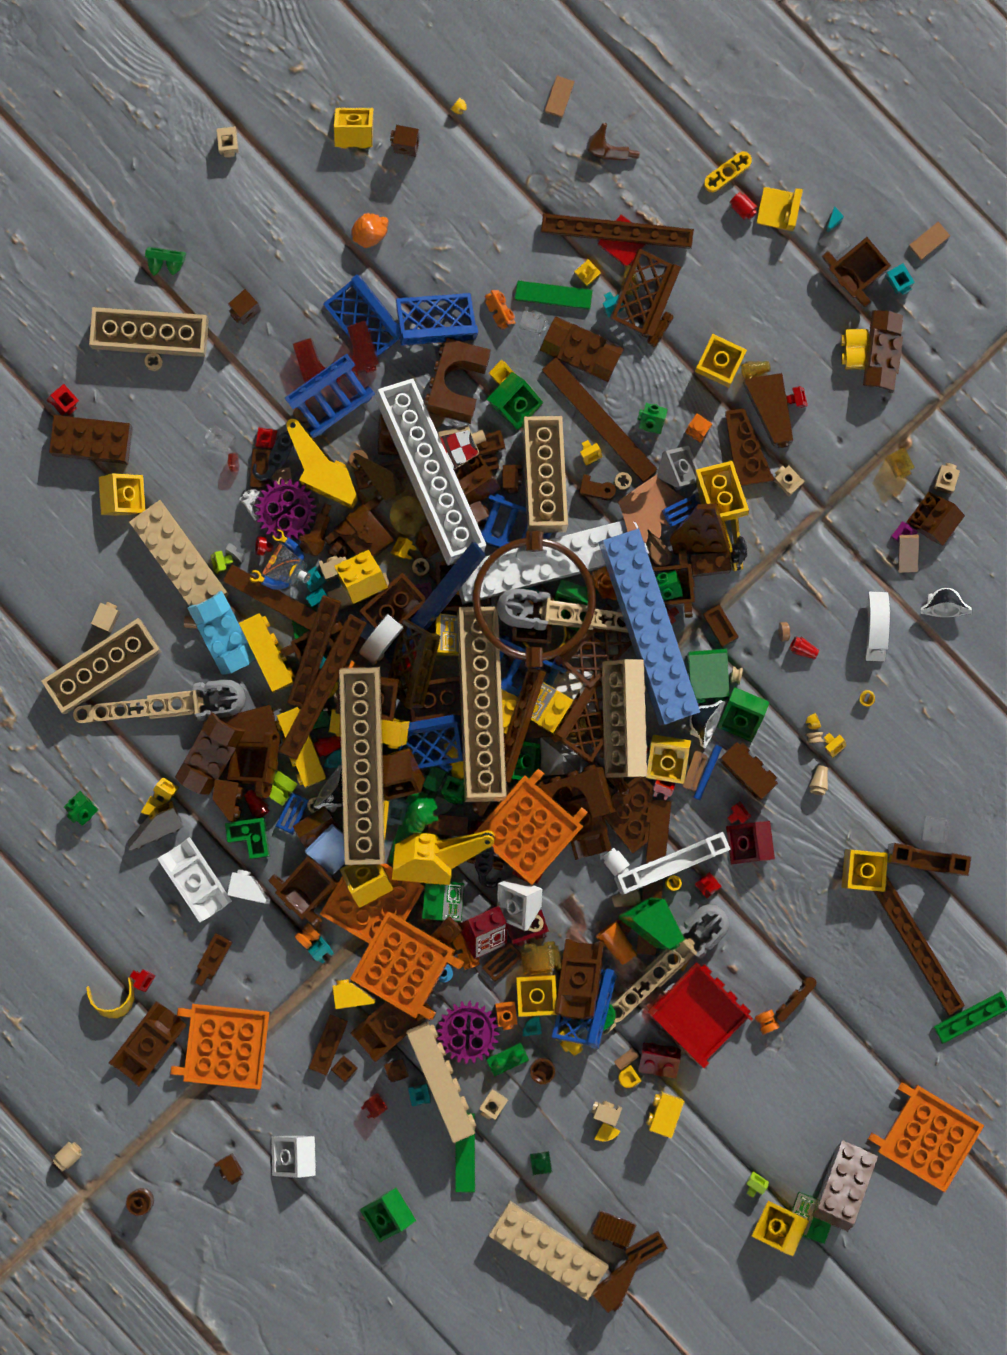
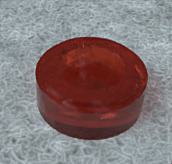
M236 452L228 454V466L231 472L239 471V458Z

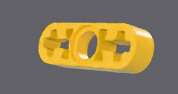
M739 152L705 178V189L708 192H717L746 171L752 163L751 155L748 152ZM740 157L742 159L747 158L746 165L742 163L736 169L735 165L739 163ZM730 167L733 170V175L730 177L724 176L723 169ZM717 173H719L721 179L716 182V187L713 185L709 186V180H716L718 178Z

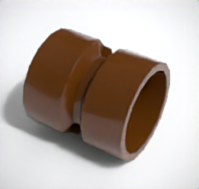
M538 1058L531 1064L530 1075L536 1083L547 1084L555 1076V1067L549 1059Z
M146 1188L134 1190L126 1199L128 1211L136 1216L144 1215L154 1205V1195Z

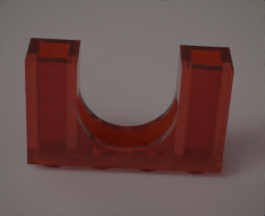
M362 321L347 326L353 345V356L351 358L355 364L352 367L353 373L358 377V373L366 371V374L377 371L380 363L367 322ZM311 338L293 343L304 383H306L326 369V367L321 364L314 341ZM342 374L340 377L337 378L336 382L340 383V379L345 378L347 376L345 374Z

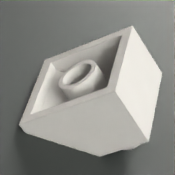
M239 869L237 873L232 872L227 895L269 903L267 895L256 878L250 876L251 872Z
M511 877L498 883L497 906H500L506 922L524 931L528 930L542 906V889L516 877Z
M314 1136L271 1137L272 1176H316Z

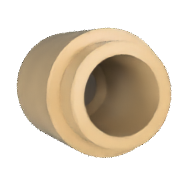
M68 1142L55 1155L53 1162L62 1171L66 1168L69 1169L82 1156L80 1153L82 1149L75 1142Z

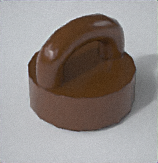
M338 538L328 550V553L332 556L346 557L348 555V548L344 545L345 541Z

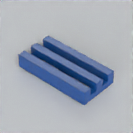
M695 494L662 510L670 527L683 522L688 515L672 522L671 518L700 504L699 501H696ZM691 501V505L670 515L668 514V511Z
M294 792L291 793L275 827L293 835L295 832L293 826L291 829L288 827L300 802L304 801L293 826L300 822L309 800ZM295 797L297 798V801L289 815V818L285 826H282L281 824Z

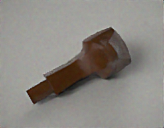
M604 122L590 136L587 142L586 149L601 159L627 160L628 157L639 159L640 151L629 150V147H615L606 142L607 123Z
M324 503L321 513L317 514L312 531L299 537L300 548L307 555L318 556L325 545L324 538L330 521L328 514L331 505Z

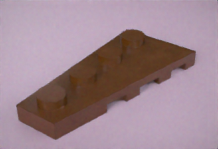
M745 409L725 411L732 461L740 485L746 486L775 481Z

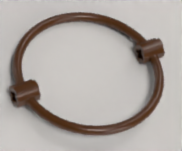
M526 531V538L501 546L486 559L474 582L472 602L477 624L488 641L501 652L511 657L525 660V667L538 668L543 667L544 660L558 657L571 650L584 637L594 616L596 597L591 575L585 564L573 551L558 542L544 539L543 531ZM526 546V551L539 552L543 551V546L561 552L577 566L587 587L588 607L580 629L566 644L549 652L543 653L542 647H526L525 652H520L506 646L493 635L482 615L480 592L487 571L499 557L518 547Z

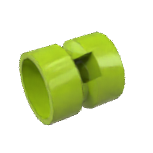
M277 771L269 797L284 806L289 799L288 793H293L298 783Z

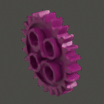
M280 479L279 484L273 481V487L266 484L267 491L260 490L263 496L256 497L260 504H254L255 507L259 508V511L254 512V514L260 515L256 522H262L260 529L267 528L265 534L268 535L272 532V538L273 536L276 538L277 535L281 538L282 533L277 530L280 529L283 531L284 536L291 539V535H293L295 539H298V532L304 535V528L310 530L308 522L314 523L310 517L316 515L311 509L316 508V505L310 503L314 498H308L311 491L304 492L305 485L298 487V481H295L292 485L291 479H288L285 484L284 480ZM289 491L292 497L289 501L285 502L283 494ZM296 499H299V502L290 506ZM274 502L276 504V510L275 512L270 513L268 511V505ZM283 506H286V507L290 506V507L287 509V511H288L287 514H286V513H281V512L283 511V508H282ZM300 506L303 509V513L301 516L296 517L294 510ZM281 513L274 521H272L273 516ZM282 518H286L288 521L285 528L279 526V521Z
M469 1000L468 1005L465 1006L463 1001H461V1007L459 1008L456 1004H453V1011L447 1008L448 1016L441 1015L445 1021L438 1022L443 1027L442 1029H437V1032L442 1033V1036H439L437 1040H443L442 1046L447 1047L445 1050L446 1054L452 1053L450 1059L458 1056L457 1061L460 1062L464 1058L465 1064L468 1063L469 1059H472L473 1063H475L476 1057L482 1061V1054L489 1056L488 1049H495L491 1044L498 1043V1040L494 1038V1036L499 1035V1032L494 1031L498 1027V1024H493L496 1017H489L492 1011L490 1010L486 1013L485 1005L481 1009L478 1008L479 1002L472 1006ZM467 1015H470V1030L474 1031V1034H470L469 1049L467 1050L465 1048L466 1034L462 1031L466 1030ZM462 1017L465 1021L464 1025L456 1027L453 1023L454 1018ZM475 1018L483 1019V1027L475 1028L473 1026ZM455 1036L463 1038L462 1046L456 1047L453 1045L452 1040ZM475 1037H480L483 1040V1045L479 1048H475L472 1045V1039Z

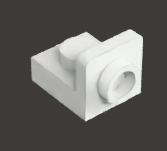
M250 489L243 494L240 501L246 506L253 520L256 521L260 515L254 514V512L259 511V508L255 507L254 504H260L256 497H262V494L256 489Z

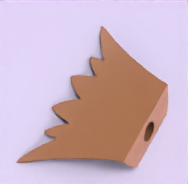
M658 474L618 501L627 532L637 529L633 523L635 522L645 543L648 539V530L657 538H660L661 523L669 526L662 510L686 499L657 477ZM691 501L668 511V514L670 515L691 505Z

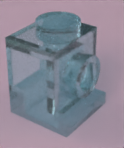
M401 798L387 800L389 801L387 824L391 826L396 824L402 825L409 803ZM394 807V808H395V812H394V813H390V812H391V809Z

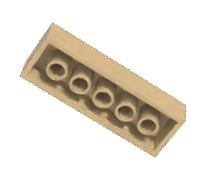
M92 307L89 345L92 349L206 357L209 319L207 315Z
M562 416L524 417L522 430L528 531H543V533L566 532L568 513Z
M161 500L129 521L189 606L200 604L212 598L221 590L225 597L229 595Z
M137 618L41 680L61 713L67 714L162 651L142 620Z
M623 659L602 662L606 778L647 776L644 660Z
M427 1021L407 1030V1035L453 1143L475 1134L474 1128L477 1127L472 1114L468 1115L466 1112L469 1107L465 1097H460L458 1093L461 1091L457 1079H452L451 1074L454 1072L449 1060L445 1061L443 1058L446 1053L442 1043L437 1044L435 1038L438 1037L434 1024L429 1025Z
M509 1201L489 1232V1237L586 1300L589 1299L609 1267L607 1263L511 1201Z

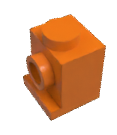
M696 413L685 433L701 443L710 430L712 423Z
M515 1001L495 1003L498 1027H503V1030L514 1029V1025L518 1024ZM505 1012L510 1013V1019L505 1020L503 1014Z

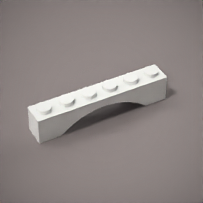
M721 832L665 857L614 877L622 896L731 849L724 833Z

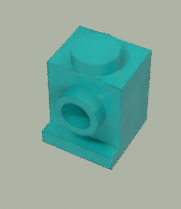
M904 263L885 274V278L896 295L899 293L905 295L912 290L911 286L915 282ZM898 279H901L903 281L902 285H899L897 283Z

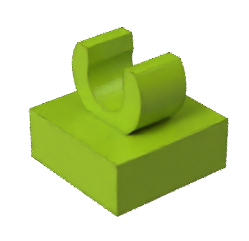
M222 551L214 552L210 556L215 574L222 573L226 570L227 565L233 563L232 555L223 557Z
M752 1171L746 1183L749 1186L746 1194L752 1198L757 1192L763 1195L767 1190L769 1182Z

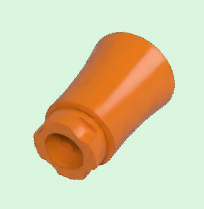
M617 920L596 935V938L604 942L606 948L622 965L637 955Z

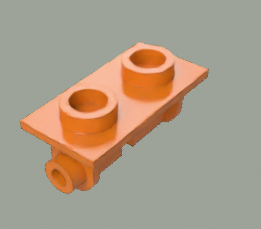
M491 290V293L484 296V301L489 311H498L492 315L498 328L500 327L501 330H504L508 327L507 324H516L514 321L515 316L511 309L507 307L505 303L506 298L502 292Z
M461 932L455 938L453 944L456 950H463L462 953L457 955L460 960L464 961L462 967H464V970L480 965V957L473 959Z

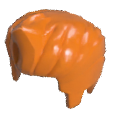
M365 213L357 219L351 229L353 241L363 248L375 246L388 232V218L379 217V215L373 213Z
M604 566L592 572L594 587L598 590L601 597L617 600L607 567Z

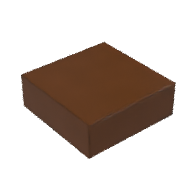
M343 1055L331 1071L342 1081L346 1082L358 1067Z

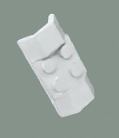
M190 837L171 851L157 858L200 923L232 902Z

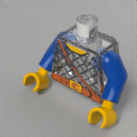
M277 529L282 533V537L277 539L273 536L276 541L281 540L283 543H278L262 573L257 570L252 571L258 575V579L249 578L250 581L253 583L259 581L261 585L273 590L286 589L289 586L295 587L299 581L307 583L311 574L305 571L307 563L304 562L305 556L300 546L289 537H285L282 530Z

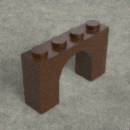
M449 338L446 339L445 345L441 344L439 350L441 359L436 361L434 372L437 373L435 378H431L429 388L432 390L430 394L426 395L424 405H427L428 413L471 424L477 399L453 393L446 386L444 379L450 372L457 369H466L485 374L491 349Z
M595 765L584 768L585 772L579 774L578 771L567 773V778L564 779L558 776L549 779L550 783L545 785L543 782L536 783L556 803L560 792L565 787L573 786L580 789L586 796L592 818L616 811L603 767L596 768Z
M899 843L888 844L889 864L956 876L969 875L971 856L927 851Z

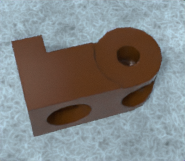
M583 474L579 495L607 501L614 497L616 488L612 483L605 482L602 484L590 481V475Z

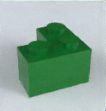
M265 818L225 823L227 843L247 841L249 859L270 857Z

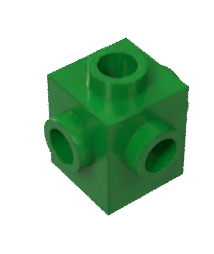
M646 403L644 410L640 409L637 420L641 421L639 429L661 434L668 409L656 404Z
M676 570L655 575L663 601L683 596L681 582Z
M81 791L64 806L68 812L66 816L73 823L77 821L82 826L99 810Z

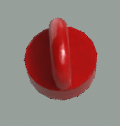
M257 537L255 543L256 555L264 556L265 552L274 550V546L267 542L266 537Z

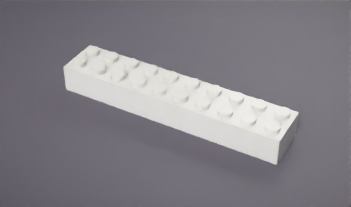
M414 379L378 389L375 400L447 566L456 563L472 542L477 543L484 552L486 548L485 540Z
M622 520L550 540L558 542L573 551L582 560L588 571H592L606 566L598 542L626 533L627 528L625 521ZM644 542V545H645V548H646V551H647V554H648L649 552H648V549H647V545H646V543ZM526 546L512 549L499 557L487 571L481 587L480 600L502 595L510 589H525L581 574V572L567 556L555 549L543 546V551L539 552L526 551ZM489 556L483 559L459 589L462 605L472 603L476 576Z

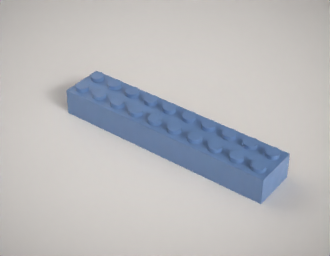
M639 528L598 542L636 657L639 660H644V681L659 725H665L700 713Z

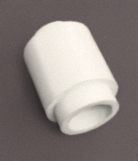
M613 848L612 851H609L602 857L605 860L604 864L615 877L629 871L627 867L630 864L619 850L616 851Z

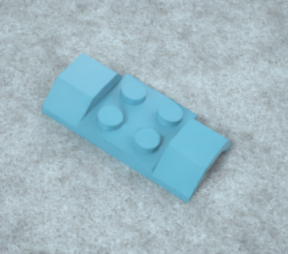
M222 590L200 604L187 607L222 675L233 673L256 659Z

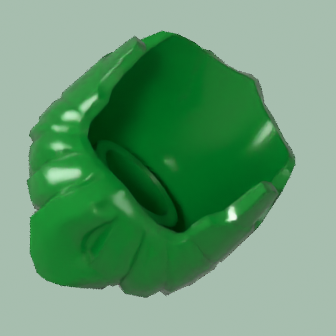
M417 798L408 805L406 825L409 833H422L426 825L439 820L438 816H433V811L438 809L433 798Z

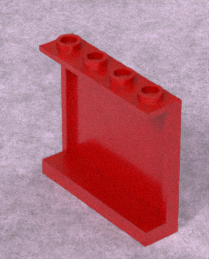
M696 962L648 1013L705 1068L709 1064L707 1059L747 1019L752 1021L753 1018L749 1015L751 1011L744 1004L740 1006L736 1002L737 996L731 991L727 993L723 989L725 984L718 977L714 979L710 975L712 971L705 964L701 966Z

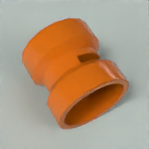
M307 923L304 926L303 932H298L294 937L308 950L312 946V941L318 940L321 935L313 926Z
M772 1009L755 1016L756 1021L760 1023L762 1035L780 1027L774 1019Z

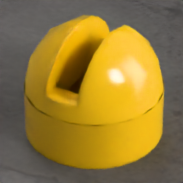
M461 98L451 107V110L456 114H463L467 109L466 103Z
M870 690L863 691L860 694L861 704L864 706L873 705L875 702L874 693ZM868 693L870 694L868 701L866 702L864 700Z
M816 713L806 718L805 723H810L807 726L809 729L821 728Z
M676 875L668 877L665 881V886L670 891H676L682 885L681 879ZM670 879H671V881H672V883H673V886H674L675 888H672V885H671V883H670V881H669Z

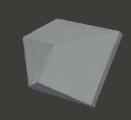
M689 446L667 450L662 454L657 477L673 485L675 492L696 484L695 471L698 467Z
M540 737V758L543 776H567V773L578 771V774L580 773L582 757L561 742L556 743L550 739L551 737ZM576 737L566 738L572 744L578 743Z

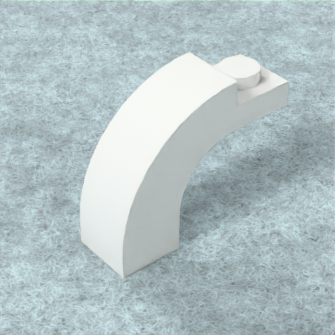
M869 592L867 603L868 637L865 659L866 661H885L889 641L888 592Z
M387 615L364 643L359 654L372 665H375L377 661L380 662L384 657V652L403 630V627L390 615Z

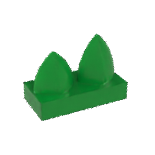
M148 247L145 250V257L147 258L151 274L155 276L161 270L165 260L167 269L172 275H175L181 269L186 259V252Z
M520 1042L486 1060L495 1077L529 1061V1058Z

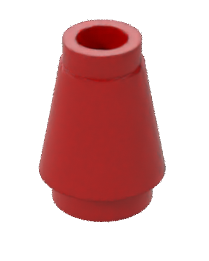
M795 636L789 647L793 654L813 660L816 659L819 653V649L802 636L800 638Z
M341 737L321 738L314 742L318 757H325L342 747Z
M250 790L244 795L252 816L262 818L269 813V805L262 798L257 797L254 790Z

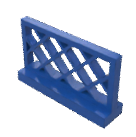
M357 274L348 284L323 303L369 363L373 362L400 340L401 335L398 323L361 276ZM353 286L357 291L356 299H347L346 291ZM335 300H342L341 311H334L330 304ZM345 301L355 302L354 313L344 312ZM358 302L368 305L367 314L357 313ZM344 314L354 315L353 326H346L343 323ZM357 316L367 317L366 327H356ZM370 317H376L380 320L379 329L369 328ZM355 329L365 330L364 341L355 338ZM369 330L379 331L378 342L367 341ZM382 332H389L393 337L388 343H380ZM367 344L377 345V351L371 357L366 352Z
M471 293L397 298L395 300L401 346L446 342L447 338L456 341L475 340L478 335ZM467 299L468 306L463 310L455 304L458 300ZM440 301H446L450 304L446 311L437 305ZM421 302H427L432 306L427 313L418 307ZM408 303L413 309L407 314L401 309V304ZM452 307L461 313L457 319L448 314ZM434 308L443 314L438 321L429 315ZM415 310L424 316L419 322L411 317ZM463 315L470 319L471 325L464 326L459 322L460 318ZM446 317L453 324L450 327H445L440 321ZM427 318L434 325L432 328H426L421 323ZM407 319L416 325L413 330L404 329V323Z
M449 715L409 723L407 745L413 749V756L417 752L424 757L418 765L420 769L463 761V746L459 723H461L460 715ZM454 727L455 736L451 741L444 734L448 728ZM431 731L439 735L434 744L426 739ZM415 734L421 738L416 747L408 742L411 736ZM441 738L450 743L444 752L437 747ZM424 741L431 746L426 755L418 750ZM387 744L388 754L393 753V751L397 752L403 750L405 745L400 746V748L396 750L393 748H389ZM452 746L458 750L459 758L452 759L447 755ZM434 749L442 754L436 762L429 758Z
M601 969L602 978L599 983L594 1017L586 1022L581 1020L583 1024L573 1030L568 1023L572 1019L563 1017L564 1020L561 1022L562 1016L557 1015L552 1034L553 1039L588 1045L591 1048L599 1049L617 977L614 970ZM567 1024L571 1031L566 1035H559V1028ZM584 1027L588 1031L586 1040L578 1038L575 1034Z

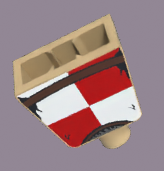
M468 425L438 432L453 469L479 454L477 444L486 441L483 430L472 434Z

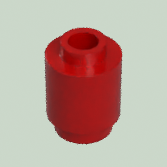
M738 192L729 202L732 205L731 208L743 220L747 218L750 220L757 213L755 210L757 205L741 192Z

